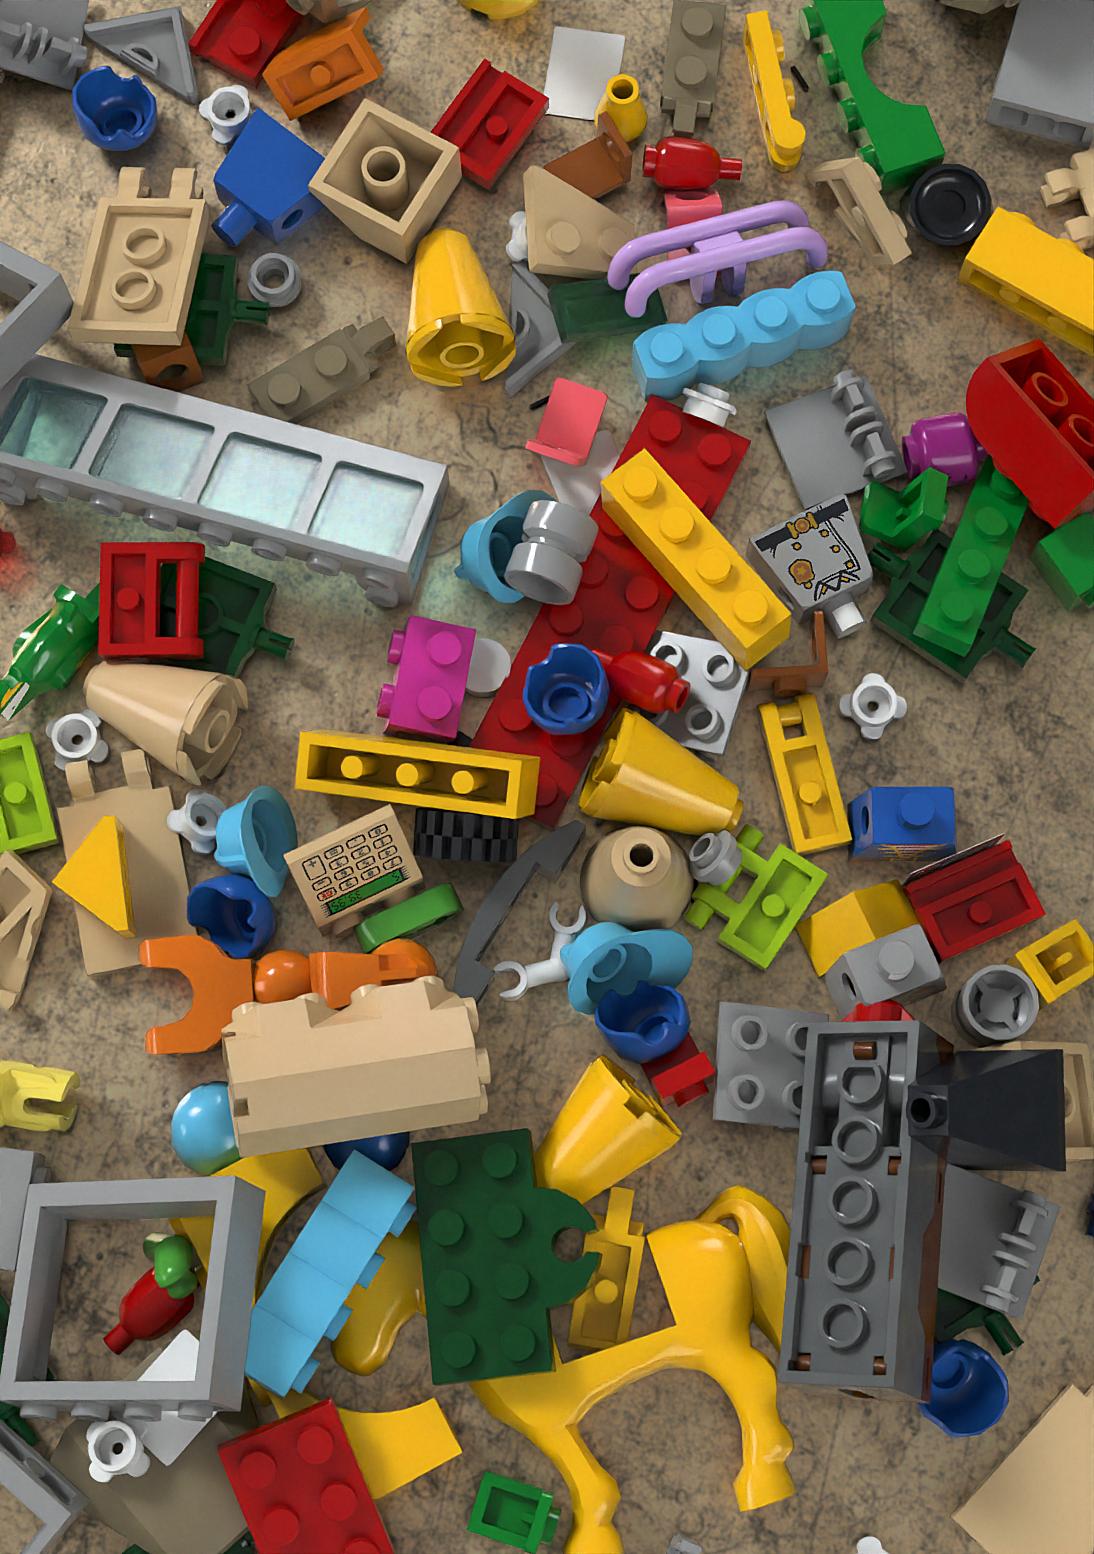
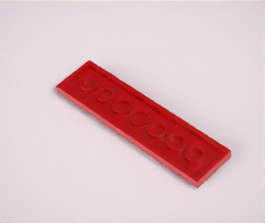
M652 394L611 473L645 448L712 523L750 449L751 440L710 421L682 412L683 408ZM601 493L589 515L598 524L599 531L591 553L587 556L585 562L579 563L582 566L583 575L574 600L566 605L543 603L511 665L510 673L507 672L468 747L541 757L535 812L533 815L522 818L551 832L556 830L622 699L616 696L610 689L605 712L592 727L578 734H549L530 720L522 701L529 666L541 663L550 654L551 646L558 643L582 644L591 651L598 648L614 656L624 651L645 653L676 594L674 589L604 511Z

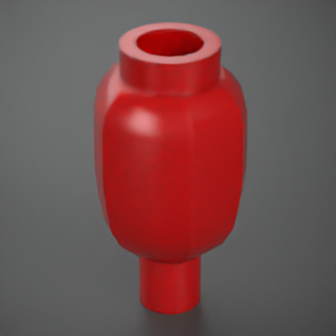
M668 136L658 140L656 145L645 144L642 177L653 178V181L659 187L675 190H703L712 186L718 179L740 181L742 159L720 157L717 150L707 142L691 138Z
M598 648L592 651L599 656L610 689L622 700L640 709L657 714L667 710L678 713L684 706L691 684L689 681L681 678L679 670L673 664L638 651H624L616 656Z
M155 1266L150 1268L123 1297L119 1307V1323L103 1338L107 1347L116 1355H120L135 1340L152 1341L168 1333L192 1310L194 1306L193 1292L201 1286L199 1280L196 1288L189 1295L182 1299H174L168 1294L166 1288L158 1286L155 1280Z

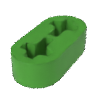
M446 883L429 889L364 920L353 931L363 953L371 954L384 942L397 938L411 940L454 919L464 911V908L453 885Z

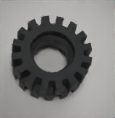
M428 807L416 808L413 855L440 860L450 859L451 861L515 862L517 860L519 818L511 819Z

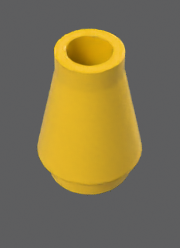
M627 74L615 75L607 83L606 91L595 110L594 121L598 129V115L606 111L625 142L628 143L643 133L647 125L648 115L639 94L637 81Z

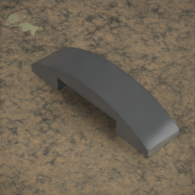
M574 820L546 835L526 850L496 882L474 917L466 935L458 960L453 993L458 994L460 998L473 997L476 1008L479 1006L495 980L494 971L482 965L479 961L534 874L537 872L556 884L585 838V824Z

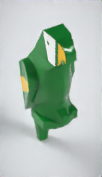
M100 582L85 598L61 584L53 594L56 599L53 608L23 630L12 648L13 661L11 667L0 680V716L5 720L9 721L37 695L52 689L61 692L62 689L68 687L99 641Z

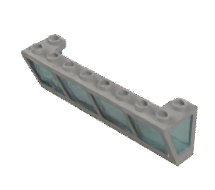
M34 354L0 390L1 501L14 505H23L25 499L34 500L38 498V495L57 502H66L68 497L89 502L88 506L91 509L107 516L120 517L123 511L143 517L142 521L145 524L162 531L174 532L176 526L196 531L197 537L213 545L227 547L233 541L251 546V551L254 554L268 560L284 561L285 556L306 561V566L309 569L323 575L338 576L340 571L353 574L356 577L357 584L366 590L365 598L378 605L396 607L398 602L408 605L413 604L450 484L448 465Z

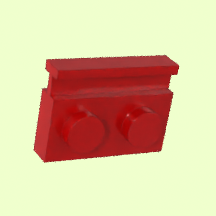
M216 0L189 41L190 52L197 57L199 55L211 61V65L257 89L264 78L262 76L263 72L276 53L285 46L304 15L291 8L285 0Z
M484 58L431 130V133L459 147L462 174L490 190L549 109V98L508 72L504 71L502 73L491 66L490 61Z
M1006 840L914 881L903 888L906 897L909 898L915 910L914 914L924 931L938 964L1026 926L1046 915L1021 862L1018 863L1012 851L1013 846L1010 840Z

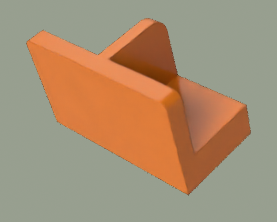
M366 7L282 48L269 63L262 76L290 121L380 77L384 68L362 32L371 18Z

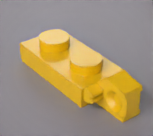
M611 1186L606 1216L592 1213V1217L596 1220L600 1231L590 1235L585 1233L582 1256L589 1251L600 1252L603 1254L601 1267L591 1287L574 1301L567 1347L599 1352L629 1340L645 1237H642L644 1222L630 1220L634 1189Z

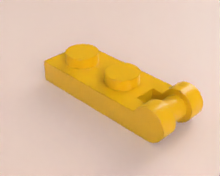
M767 10L747 13L742 41L768 158L774 169L780 172H790L797 168L801 161L805 129L799 121L792 119L790 111L795 110V93L791 78L783 79L779 63L784 62L782 35L779 29L771 30Z
M811 692L795 696V702L776 706L774 701L758 704L756 706L758 721L765 739L793 851L802 856L850 845L852 837L814 694ZM800 724L804 736L785 740L782 727Z

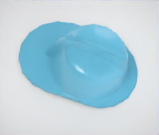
M526 490L514 496L492 515L468 527L463 535L460 547L461 563L454 570L456 576L460 579L469 580L472 585L488 592L501 603H515L523 598L525 595L514 590L505 581L504 573L514 547L517 544L524 543L521 540L523 535L521 528L529 506L534 501H556L555 498L541 490Z
M259 786L249 794L247 799L229 807L220 815L216 826L217 849L214 857L218 865L226 867L232 874H243L251 877L259 890L267 897L275 898L282 891L287 875L290 872L283 855L297 848L298 838L293 815L283 796L271 786Z
M614 922L597 923L587 928L573 943L564 945L560 949V959L566 967L567 975L570 978L567 988L568 1000L577 1012L592 1015L595 1014L594 1009L600 999L609 989H613L621 995H628L635 990L639 980H644L650 985H669L675 989L689 972L693 961L692 946L683 934L672 929H651L633 932Z

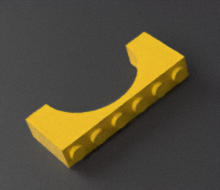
M309 1147L244 1157L209 1176H237L266 1191L252 1309L262 1295L265 1266L280 1231L305 1202L328 1187ZM214 1217L168 1218L175 1234L183 1236L190 1244H193L202 1262V1265L194 1268L205 1292ZM248 1378L261 1405L265 1408L273 1403L280 1418L323 1401V1399L314 1395L306 1388L301 1394L290 1388L285 1398L281 1399ZM437 1397L420 1405L392 1412H362L336 1405L375 1501L464 1452Z

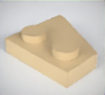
M860 157L826 161L805 173L814 188L826 181L841 204V206L835 209L834 214L846 230L853 235L859 247L874 266L895 265L912 254L905 241L908 236L906 227L894 211L888 210L879 193L882 189L880 179L868 163L862 162Z
M531 165L523 174L529 272L608 281L611 260L620 248L635 239L634 224L542 167ZM637 264L630 271L629 283L638 275Z
M6 850L0 856V1005L6 1011L13 1009L20 1001L53 891L13 850Z

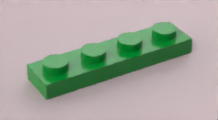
M989 454L981 465L912 633L963 657L967 655L974 642L1029 502V499L1019 487L995 468L992 456Z

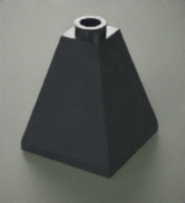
M1063 1049L957 1051L908 1085V1101L905 1109L908 1119V1135L950 1164L965 1170L1066 1171Z

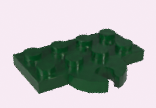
M528 1128L411 1143L433 1385L442 1386L556 1372L550 1310L571 1304L591 1287L601 1267L603 1254L600 1252L587 1251L577 1261L564 1262L557 1255L556 1242L561 1233L568 1229H579L588 1235L599 1232L600 1229L596 1220L577 1199L557 1189L537 1188L532 1132Z

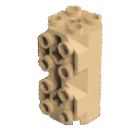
M424 976L410 983L383 987L376 984L361 986L351 993V1005L341 1012L329 1008L326 997L317 993L304 994L294 1000L268 1004L248 1002L239 1005L231 1013L233 1022L221 1029L224 1068L227 1070L229 1106L235 1142L240 1158L479 1120V1114L488 1112L485 1084L491 1082V1074L485 1047L475 1048L473 1033L479 1031V1021L474 998H460L458 994L445 989L443 979L436 976Z

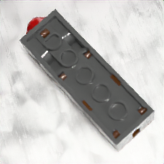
M888 999L866 1007L863 1003H858L854 1010L841 1022H808L778 1383L819 1398L930 1404L946 1160L908 1135V1119L905 1109L908 1101V1085L951 1056L954 1045L920 1020H916L901 1003Z

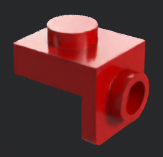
M687 1032L684 1041L673 1052L659 1060L640 1064L662 1108L673 1102L677 1104L678 1108H682L710 1093L706 1085L714 1082L716 1073L705 1051L699 1052L689 1032Z

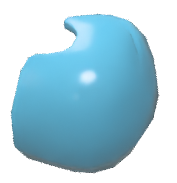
M212 1081L209 1084L202 1083L193 1088L179 1102L173 1114L171 1122L172 1148L184 1166L203 1176L213 1175L243 1159L239 1156V1150L235 1142L227 1081Z

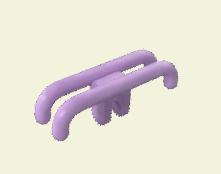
M788 200L772 201L633 239L620 248L611 260L607 279L613 289L622 290L627 287L630 271L639 261L691 246V255L658 263L646 268L635 277L627 290L624 307L629 316L640 317L646 311L647 300L651 293L666 284L689 279L695 302L697 301V304L701 305L713 300L718 270L721 271V280L726 293L729 296H735L744 292L746 265L748 262L797 249L806 250L807 264L812 268H821L827 261L828 249L823 236L817 230L809 228L808 215L799 204ZM784 222L788 225V229L743 240L739 235L742 232Z

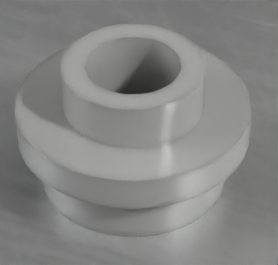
M268 253L259 257L249 268L247 285L250 294L257 302H270V307H281L289 304L297 297L301 290L302 277L298 265L291 258L279 253ZM273 276H279L285 280L284 284L279 288L271 289L265 285L267 280Z
M721 830L715 835L707 833L701 836L692 846L689 853V873L698 882H709L713 886L726 882L736 872L742 860V850L737 847L736 838L727 830Z

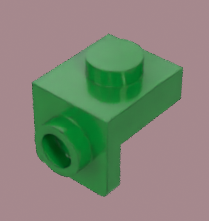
M929 467L900 492L879 482L872 481L865 487L859 529L868 535L906 551L931 530H937L944 522L949 508L948 500L945 499L948 475Z
M485 1470L466 1530L524 1549V1552L536 1554L539 1542L548 1545L552 1544L562 1509L551 1506L554 1492Z

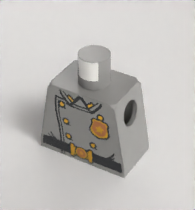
M841 493L749 538L745 554L749 563L776 597L792 613L791 616L799 624L804 623L812 618L814 611H823L837 638L845 637L867 623L854 598L868 591L873 579V572L845 493Z
M920 924L907 927L847 951L823 975L841 1021L854 1010L858 1003H863L866 1007L890 999L901 1003L904 1007L947 989L943 974ZM848 979H851L853 983L856 997L851 991Z

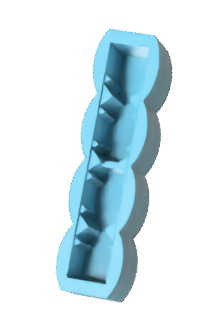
M821 271L813 273L799 280L791 289H766L749 296L738 307L717 306L709 308L695 315L686 325L669 323L645 331L633 342L631 367L644 401L648 402L652 394L666 401L673 400L683 395L684 388L691 389L695 384L714 385L723 383L739 375L747 366L754 368L773 366L788 359L797 349L818 350L837 343L849 332L856 306L842 272Z
M355 1149L353 1150L252 1309L245 1366L246 1377L281 1399L285 1398L290 1388L299 1394L303 1392L321 1363L311 1357L313 1351L323 1335L332 1341L336 1339L353 1309L343 1304L356 1283L367 1289L385 1260V1257L378 1254L376 1250L388 1232L399 1237L415 1212L417 1206L408 1201L415 1187Z

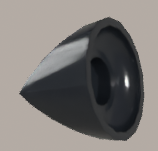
M941 164L927 170L914 181L899 200L906 220L915 231L927 240L939 245H960L979 237L994 213L991 195L986 182L975 170L961 164Z

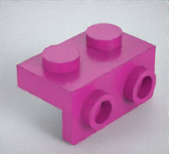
M410 615L403 627V631L393 630L387 654V663L396 664L392 685L382 684L376 710L377 717L385 718L382 734L394 736L397 731L448 742L455 740L476 629Z

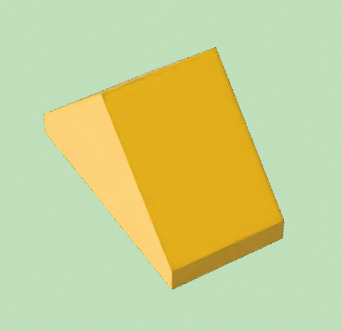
M115 815L103 816L52 880V883L123 938L136 937L123 824Z
M895 879L853 891L797 923L794 928L817 977L821 978L838 958L847 951L919 924L899 880Z
M1074 919L1023 948L1005 964L1020 969L1032 980L1038 992L1039 1012L1094 976V944L1078 920Z

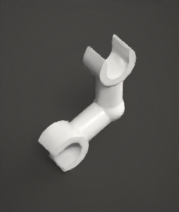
M557 901L551 906L549 922L554 935L549 960L521 966L514 961H504L493 969L496 975L514 972L520 977L519 985L513 990L501 992L499 994L500 999L515 1001L526 993L527 988L569 979L566 967L560 959V949L564 945L573 943L576 940V936L580 935L586 926V911L583 905L580 906L577 923L571 927H564L558 923L559 907Z

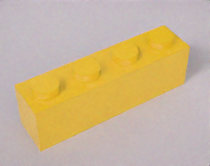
M997 206L967 254L957 280L1094 357V260L1086 256L1076 243L1064 238L1056 239L1038 229L1036 224L1026 215L1019 212H1008Z
M645 448L600 482L602 508L744 671H747L789 638L792 613Z
M331 729L300 731L294 789L518 819L533 815L535 812L541 757Z

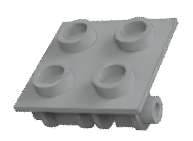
M0 0V68L72 90L77 67H83L87 56V47L82 46L81 42L89 0Z
M853 370L843 371L833 378L834 386L764 411V415L805 511L841 493H845L847 496L863 490L872 481L882 483L908 473L866 374L856 377Z
M656 630L645 653L677 667L681 678L689 681L691 684L688 698L678 713L669 710L658 714L651 713L631 704H628L627 709L639 713L685 748L695 750L694 755L701 760L716 762L717 755H725L751 667L744 671L720 642Z
M724 1001L719 1002L713 1120L773 1126L774 1130L796 1131V1129H799L808 1022H829V1014Z
M947 1163L938 1288L1021 1320L1061 1206L1046 1201V1197L1028 1190L1022 1192Z

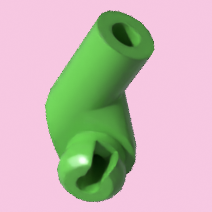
M155 1232L148 1235L143 1243V1252L149 1260L155 1262V1280L158 1286L166 1288L168 1294L174 1299L186 1297L196 1288L198 1282L197 1275L189 1269L194 1258L192 1245L183 1236Z

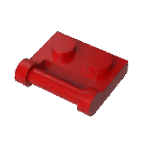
M197 542L101 543L98 655L103 659L173 658L181 660L203 658L204 640L198 638L199 565L205 563L204 544ZM161 563L177 564L176 637H160Z

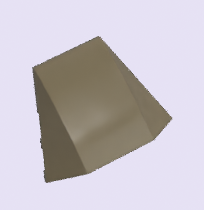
M201 1330L191 1333L200 1341ZM171 1342L159 1346L120 1381H137ZM244 1375L241 1410L218 1411L169 1466L162 1463L143 1444L144 1453L150 1458V1466L145 1474L140 1477H133L127 1473L115 1475L106 1483L96 1481L89 1472V1466L92 1461L89 1457V1441L86 1437L88 1428L95 1421L76 1419L64 1430L49 1463L90 1499V1502L83 1509L84 1512L150 1554H223L249 1531V1527L217 1452L218 1444L261 1426L255 1414L248 1393L249 1386ZM109 1411L108 1421H118ZM117 1443L113 1447V1452L116 1455L120 1454L123 1451L122 1443Z

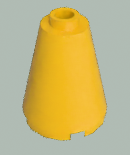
M450 228L433 230L421 239L417 245L405 354L415 377L431 385L463 386L462 376H471L478 373L480 381L490 379L506 369L516 355L513 329L469 238L465 234Z
M621 707L602 737L607 742L599 758L593 757L587 771L578 801V807L581 808L580 811L588 814L590 817L703 836L707 833L715 835L722 830H727L731 833L736 827L744 807V801L737 799L739 793L738 786L639 713Z
M600 1054L593 1062H590L534 1154L537 1188L557 1189L584 1204L674 1147L675 1143L681 1138L682 1132L670 1115L650 1094L646 1097L634 1085L636 1080L604 1054Z

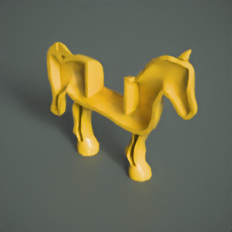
M735 1185L716 1196L709 1206L694 1219L681 1220L645 1233L675 1326L564 1364L552 1330L556 1372L466 1383L488 1415L526 1436L553 1462L562 1474L570 1490L573 1509L572 1529L562 1546L563 1554H622L625 1552L621 1535L612 1523L615 1509L621 1499L617 1482L601 1467L581 1438L577 1425L592 1407L631 1383L667 1368L703 1371L715 1379L730 1398L742 1429L743 1467L733 1483L739 1512L760 1508L796 1493L792 1475L786 1464L789 1455L795 1449L794 1437L782 1422L777 1407L779 1384L777 1368L767 1355L752 1346L749 1332L750 1325L754 1322L771 1342L780 1357L791 1229L784 1213L768 1197L745 1185ZM725 1219H733L739 1228L738 1235L725 1225L719 1223ZM409 1220L399 1237L390 1232L386 1234L376 1250L378 1254L385 1257L379 1270L367 1289L356 1283L343 1303L353 1309L336 1339L334 1341L331 1340L330 1350L335 1362L350 1373L359 1376L372 1375L386 1364L400 1329L417 1312L427 1320L417 1221Z

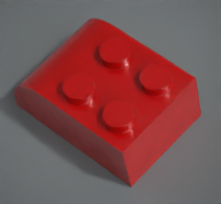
M1040 338L987 357L975 370L969 382L966 393V413L975 437L992 456L995 468L1019 487L1029 499V505L1033 512L1041 519L1049 522L1054 529L1072 521L1084 512L1089 513L1093 511L1094 399Z

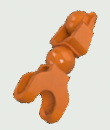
M181 935L144 940L138 945V957L141 964L154 969L168 968L179 970L189 978L194 992L191 1009L182 1020L164 1026H154L147 1031L145 1035V1051L153 1055L213 1051L222 1044L221 1029L233 1022L232 1011L239 1005L248 1002L268 1004L294 1000L308 993H317L326 997L329 1008L341 1011L351 1005V993L361 986L376 984L383 987L410 983L424 976L438 977L435 959L425 946L414 940L400 938L382 943L371 954L315 952L310 953L308 957L297 950L279 949L267 953L258 961L254 959H233L218 944L199 935Z

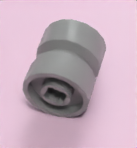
M550 500L534 501L529 506L521 528L523 532L521 540L524 543L517 544L514 547L504 573L505 581L514 590L534 600L554 605L570 604L574 600L583 575V569L579 563L585 562L587 556L591 553L599 531L598 524L589 515L570 505Z
M1006 964L987 966L977 971L955 993L951 1005L952 1023L958 1035L969 1045L977 1048L1013 1042L1023 1035L1035 1022L1039 1010L1038 992L1032 980L1020 969Z

